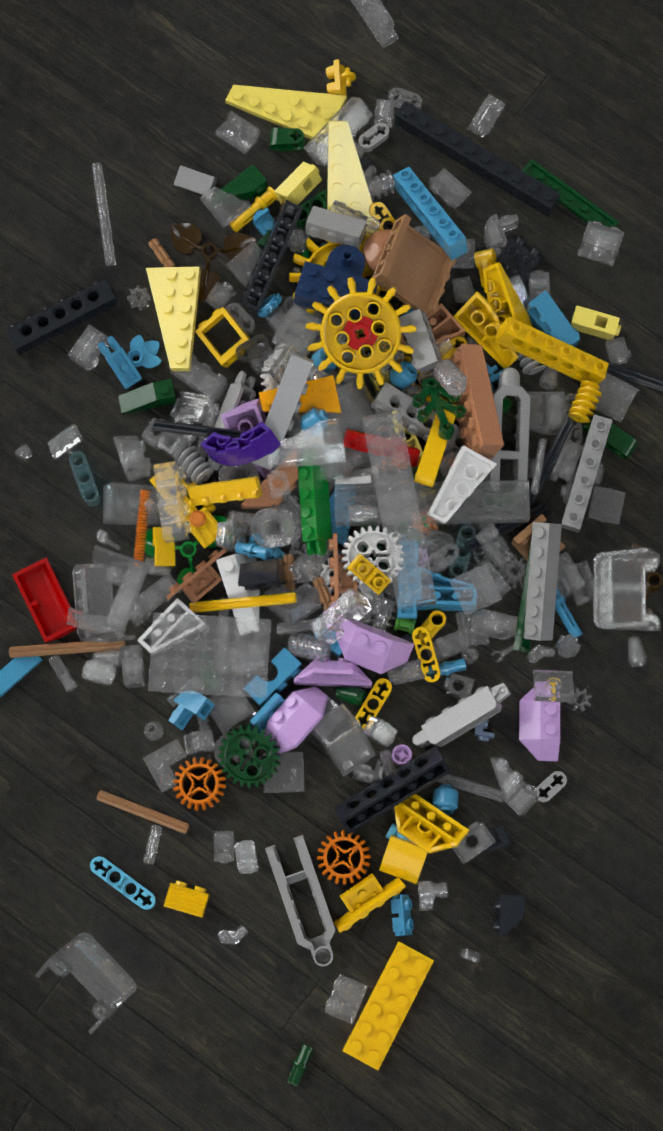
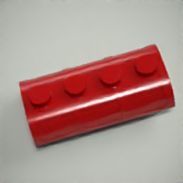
M47 557L12 574L46 643L60 639L80 627L77 617Z

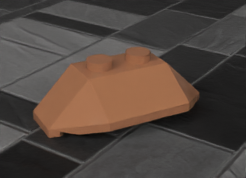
M295 449L260 484L263 495L255 499H246L241 504L243 509H269L273 505L277 507L284 500L282 496L286 492L291 493L297 487L295 482L298 480V455Z

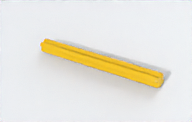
M292 592L201 601L194 604L190 603L189 607L193 613L290 604L297 602L296 593Z

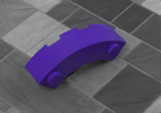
M261 422L254 428L241 433L238 438H231L230 436H223L214 432L200 445L214 462L227 466H237L256 461L268 454L274 453L281 446V443L272 430Z

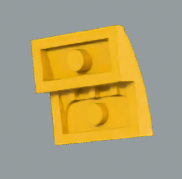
M391 835L379 870L417 884L428 852L413 842Z

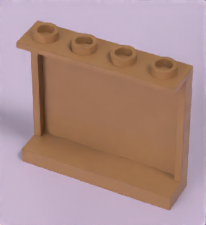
M405 214L395 220L373 277L376 278V284L386 291L392 287L397 288L394 295L405 304H410L412 309H421L428 315L438 309L439 299L445 291V283L450 278V270L454 266L456 259L451 260L442 248L409 226L411 217Z

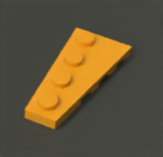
M333 375L306 381V384L309 386L305 396L301 394L299 402L302 404L298 413H306L316 407L320 410L324 409L327 413L342 414ZM278 388L259 392L263 412L270 411Z

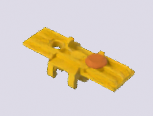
M171 464L149 480L167 502L164 507L165 513L174 519L180 531H183L186 525L204 549L225 533L224 529L211 515L216 509L214 504L202 505L203 508L201 510H197L196 507H188L187 488L196 484L192 482L187 485ZM174 487L181 489L178 496L171 495V490Z

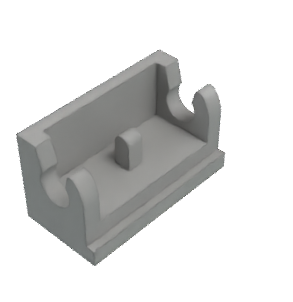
M180 165L174 186L211 197L217 180L213 176Z

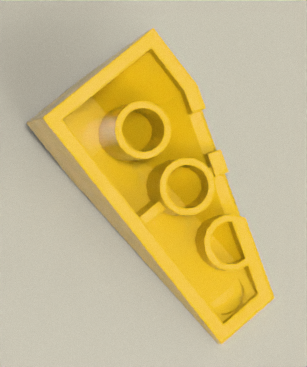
M500 262L484 268V292L487 293V301L492 305L501 324L508 317H512L532 327L529 315Z
M477 291L453 317L504 369L509 368L519 356L516 351L495 342L501 322L492 305Z

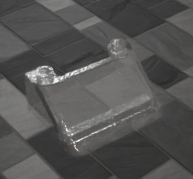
M650 548L601 552L596 555L594 559V623L597 627L614 630L661 631L659 618L653 614H646L645 572L654 571L658 568L660 554Z

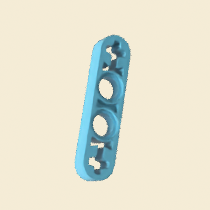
M97 856L92 859L90 863L92 872L142 909L149 910L155 906L156 897L151 891L106 858ZM103 860L102 865L107 869L109 868V865L112 867L107 872L106 877L103 876V874L106 873L104 870H96V861L101 862ZM114 871L119 872L121 875V879L117 883H113L110 880V875ZM129 883H134L137 887L136 892L132 895L126 892V886ZM141 889L144 890V892L141 893L143 896H151V905L146 904L144 906V900L140 897H138L137 900L134 899L137 895H139Z

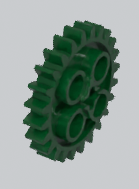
M249 723L247 729H245L244 725L241 724L239 730L234 727L232 729L233 734L228 732L226 734L227 738L221 740L224 745H220L218 749L223 752L219 753L217 757L223 758V760L218 764L225 765L222 772L228 771L227 779L234 777V784L239 780L240 787L247 783L248 788L253 783L256 787H259L260 781L265 785L267 778L271 780L273 778L272 773L276 774L278 772L276 767H279L281 762L277 761V759H280L282 755L277 752L281 747L275 746L278 741L277 739H270L273 733L265 734L267 728L259 731V725L252 729V725ZM242 739H248L250 746H244ZM258 741L259 744L253 752L251 759L246 764L245 769L241 770V766L248 757V753L252 750L255 742ZM259 749L266 750L267 756H261ZM233 755L239 756L240 759H241V762H240V763L235 762V761L233 760L232 756H233ZM254 765L257 767L258 772H251L249 766Z

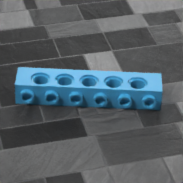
M407 167L394 174L396 191L448 257L454 260L467 253L466 237L411 168Z

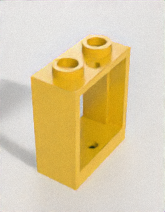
M224 307L215 310L212 313V317L201 322L195 331L218 362L226 368L255 344L229 310ZM225 317L242 339L221 355L205 333Z

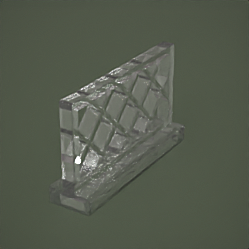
M351 0L382 48L398 40V35L393 29L394 21L380 0Z

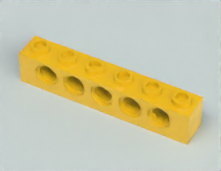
M508 317L499 326L495 342L580 382L591 381L599 384L605 379L609 363L512 317Z

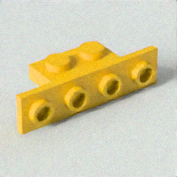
M371 873L340 895L349 912L334 921V925L340 933L350 929L356 921L367 917L369 912L376 907H381L386 900L398 895L406 886L397 877L382 888Z

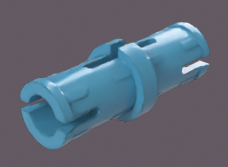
M239 541L235 545L236 553L248 555L249 558L270 560L272 557L271 548L261 547L256 543L248 544Z
M464 658L449 662L445 660L439 663L441 675L449 676L450 673L465 671L466 664ZM431 665L428 666L429 672H427V676L435 677L437 671H434Z

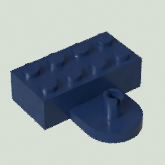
M341 245L330 252L325 267L305 261L294 293V304L316 310L312 306L316 301L329 308L335 301L327 288L332 285L341 297L350 293L348 287L349 277L354 278L357 292H367L370 280L362 278L365 268V258L362 252L356 247ZM377 284L374 289V294L377 293ZM373 304L369 305V312L371 311ZM357 309L351 310V318L359 319L360 312Z

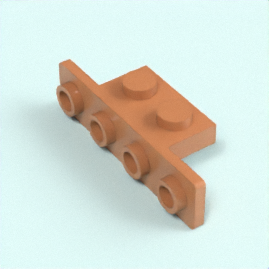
M333 533L332 539H329V550H333V558H329V568L333 569V577H330V588H334V596H330V605L334 607V613H338L339 594H357L358 591L357 580L352 582L354 576H347L349 570L343 569V566L347 563L341 562V559L346 556L338 554L337 533Z
M224 548L220 552L218 550L214 551L208 556L210 560L207 563L203 560L195 567L197 571L194 574L190 571L182 578L184 581L182 584L179 585L177 582L168 590L171 593L166 598L169 600L179 590H182L193 604L222 581V578L211 567V564L222 556L226 549Z

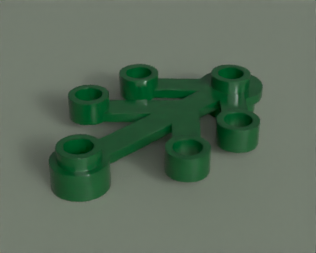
M426 378L422 381L421 387L423 390L419 395L413 396L412 405L416 408L422 407L428 395L431 397V401L424 409L418 411L417 420L422 423L427 422L429 415L435 409L440 422L438 436L441 439L449 440L453 437L455 429L448 422L444 409L453 413L457 418H463L466 414V408L463 405L454 406L441 399L439 395L448 398L451 403L456 404L460 401L461 394L456 390L450 392L442 388L440 382L435 378Z

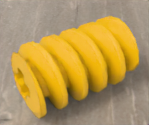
M591 381L581 382L580 388L577 391L578 394H576L575 401H573L568 414L572 420L587 424L591 422L588 417H592L594 414L590 410H596L594 404L599 403L596 397L602 396V393L598 391L600 386Z

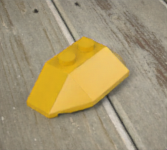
M417 794L394 807L397 831L429 854L457 847L469 832V829Z

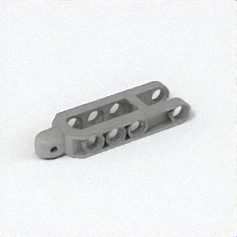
M507 368L500 373L499 387L492 393L501 432L503 398L507 395L514 396L515 400H517V415H515L516 434H514V438H516L515 451H501L500 449L491 459L497 465L485 477V489L487 491L498 490L500 460H513L514 491L524 493L527 487L530 396L520 387L519 372L514 368Z
M301 835L293 839L304 868L303 871L285 876L275 845L267 847L265 850L297 944L311 950L315 963L323 967L329 965L333 960L330 941L334 935L335 927L304 837ZM306 878L308 879L325 928L323 935L312 939L305 934L289 888L290 884Z

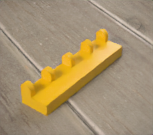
M258 476L190 486L187 488L190 497L187 504L189 508L199 505L206 506L213 503L241 501L248 498L255 499L259 498L263 493Z

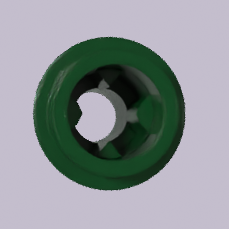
M338 686L335 696L357 706L363 704L366 692L361 687Z

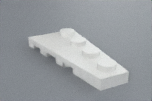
M462 446L427 515L445 524L497 464Z

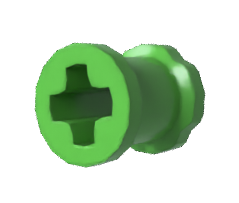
M396 619L393 631L400 630L412 635L416 619Z

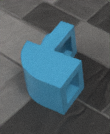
M183 692L175 698L174 702L178 704V707L172 712L168 721L183 731L193 714L205 721L215 704L198 692Z

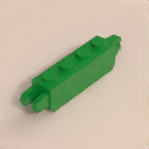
M316 450L303 451V465H298L302 541L306 542L308 556L314 557L317 554L323 556L326 554V541L332 538L328 472L325 464L319 463Z

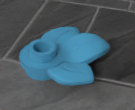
M138 335L130 342V351L127 356L135 367L154 368L161 363V359L156 356L159 350V342H144L142 336ZM135 356L140 357L138 361H134L133 358Z

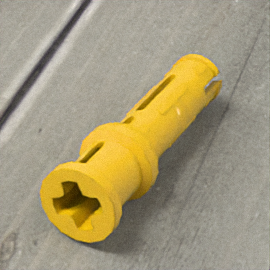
M269 186L264 194L260 197L257 196L254 200L255 202L229 223L231 228L237 233L253 219L254 214L258 210L268 208L275 200L278 201L275 190Z

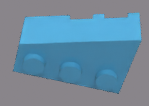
M546 290L528 303L526 311L531 324L537 330L573 347L578 345L580 340L578 331L570 325Z
M418 567L417 610L474 612L476 606V586L456 579H449L441 576V574L432 573Z

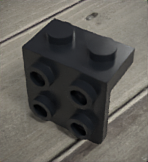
M514 236L509 239L496 261L497 263L500 262L511 284L520 289L524 286L536 266L542 263L545 256L542 255L543 252L539 248L529 246L527 240L523 237Z

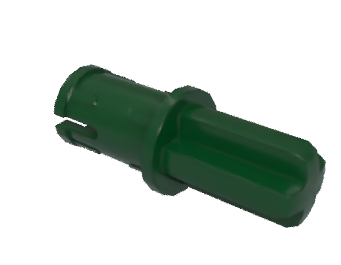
M302 1044L296 1061H293L294 1066L287 1079L288 1083L294 1086L299 1084L304 1070L308 1068L307 1063L314 1051L313 1048Z

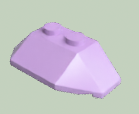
M341 615L335 631L345 660L379 674L406 663L414 646V643L345 615Z
M319 657V660H314L294 678V685L372 688V681L355 663L344 658H338V661H330L329 657Z
M538 683L519 701V740L537 761H558L560 745L559 687H556L557 698H551L550 687H546L549 683Z
M317 687L292 692L267 721L266 735L273 733L270 739L278 740L275 746L281 747L277 752L278 754L298 747L323 718L326 702L329 697Z

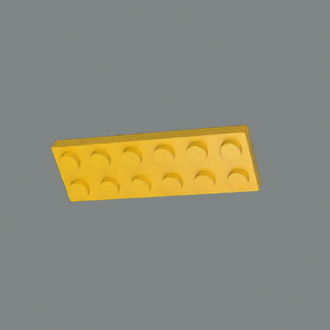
M398 941L342 1051L379 1070L434 960Z

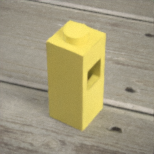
M303 162L274 191L280 204L288 200L298 205L322 181L318 168L313 164L310 165Z
M576 306L570 324L579 332L613 341L615 335H619L621 325L618 324L619 317L581 306Z

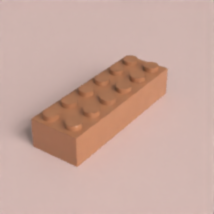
M461 344L446 363V371L450 380L449 386L452 391L456 390L461 394L460 401L454 405H463L466 408V414L463 418L456 417V420L459 422L460 437L462 438L463 446L491 460L504 446L483 348L482 345Z

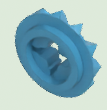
M277 293L267 297L257 314L260 317L269 315L281 303L282 296Z

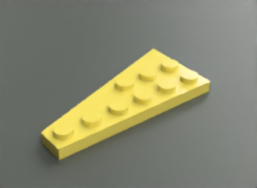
M233 85L226 98V104L283 128H299L303 131L304 137L324 145L328 138V121L337 120L347 100V96Z
M328 121L327 210L366 221L365 235L373 234L380 229L369 214L372 200L348 121Z
M200 267L146 268L170 369L172 371H190L201 269Z

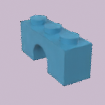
M286 648L271 660L278 670V675L273 681H264L256 675L243 688L260 707L265 705L277 691L281 692L288 685L286 682L291 677L294 679L302 671L300 669L302 664Z

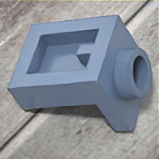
M489 719L475 727L473 736L478 737L477 740L489 742V739L494 738V733L483 732V729L488 727Z

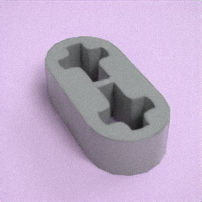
M377 123L359 137V148L364 152H370L386 141L389 137L388 125ZM378 130H384V135L378 134ZM364 140H370V145L364 144Z
M555 771L534 790L535 799L542 803L549 801L566 785L567 778L565 774ZM554 775L562 777L561 785L556 784L554 787L550 785L554 781ZM549 787L550 790L546 793L548 797L540 798L538 796L540 794L539 789L544 790Z

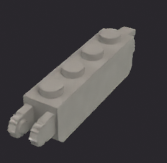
M244 371L239 372L234 384H230L214 427L226 429L221 415L255 399L256 393L253 387L256 380L254 377H248L244 385L247 375ZM209 457V467H212L214 471H218L221 464L214 462Z
M505 683L492 688L488 686L478 688L475 694L470 697H463L458 701L457 705L447 707L442 711V714L427 719L426 723L421 726L423 730L413 736V743L416 746H420V748L430 744L438 747L446 745L501 712V702L511 695L510 690Z

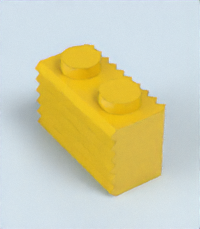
M177 880L175 884L170 883L164 907L203 918L210 894L206 893L207 889L195 886L193 890L187 888V883Z

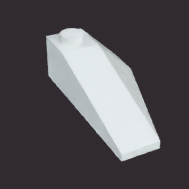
M233 554L216 560L229 599L260 595V590L250 591L245 590V587L238 586L240 564L257 562L256 558H249L248 555ZM259 607L232 609L241 636L259 630Z

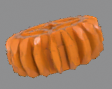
M204 757L200 758V763L197 762L196 758H193L192 765L188 760L185 761L188 767L185 769L180 765L179 768L183 771L182 774L175 772V775L180 777V779L173 780V783L179 784V786L173 788L174 791H180L176 798L184 797L180 803L184 805L188 801L187 808L189 809L195 804L194 808L196 811L199 810V805H202V809L206 810L207 803L211 808L214 807L211 801L214 799L219 803L220 800L216 796L217 794L224 796V793L219 790L220 788H226V785L220 784V782L226 780L225 777H219L223 773L222 769L215 771L219 765L215 763L211 767V759L204 764ZM197 768L208 770L201 776H195L191 773L192 770ZM212 774L215 777V789L213 792L207 786V782ZM186 776L192 782V786L187 794L184 790ZM194 777L199 781L204 780L203 784L207 791L200 787L196 789L195 785L197 784H195L192 778ZM198 792H204L209 796L203 800L191 799Z
M344 830L341 831V837H338L337 832H334L335 839L332 840L328 835L329 843L321 842L325 846V850L318 849V852L323 853V856H317V860H323L324 862L318 866L319 868L326 867L322 874L325 875L329 872L328 880L335 876L336 884L339 883V878L343 879V885H346V878H350V882L354 883L353 876L355 875L360 880L361 876L358 872L361 871L365 874L367 871L362 868L363 865L368 867L370 863L364 862V859L371 858L370 855H364V852L368 851L369 847L362 848L365 840H362L360 843L357 842L360 835L357 834L354 839L351 838L353 832L348 834V837L345 836ZM348 841L353 843L354 846L348 850H343L338 846L337 842ZM332 846L337 857L328 865L327 854ZM337 849H339L340 852H342L343 854L352 851L349 854L350 857H347L349 859L348 862L351 866H349L347 862L345 863V861L338 862V858H340V853L337 851ZM359 850L361 859L358 867L355 868L351 862V856ZM339 865H345L351 873L339 874L333 871V869Z

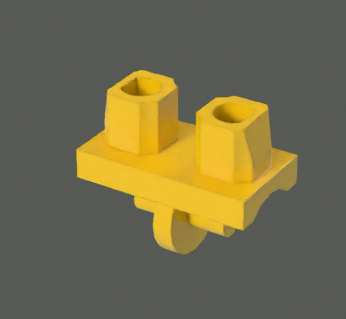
M339 59L334 60V65L326 68L328 79L335 78V82L327 83L328 93L347 96L346 86H351V82L356 79L355 73L350 72L349 67L345 68L341 65Z

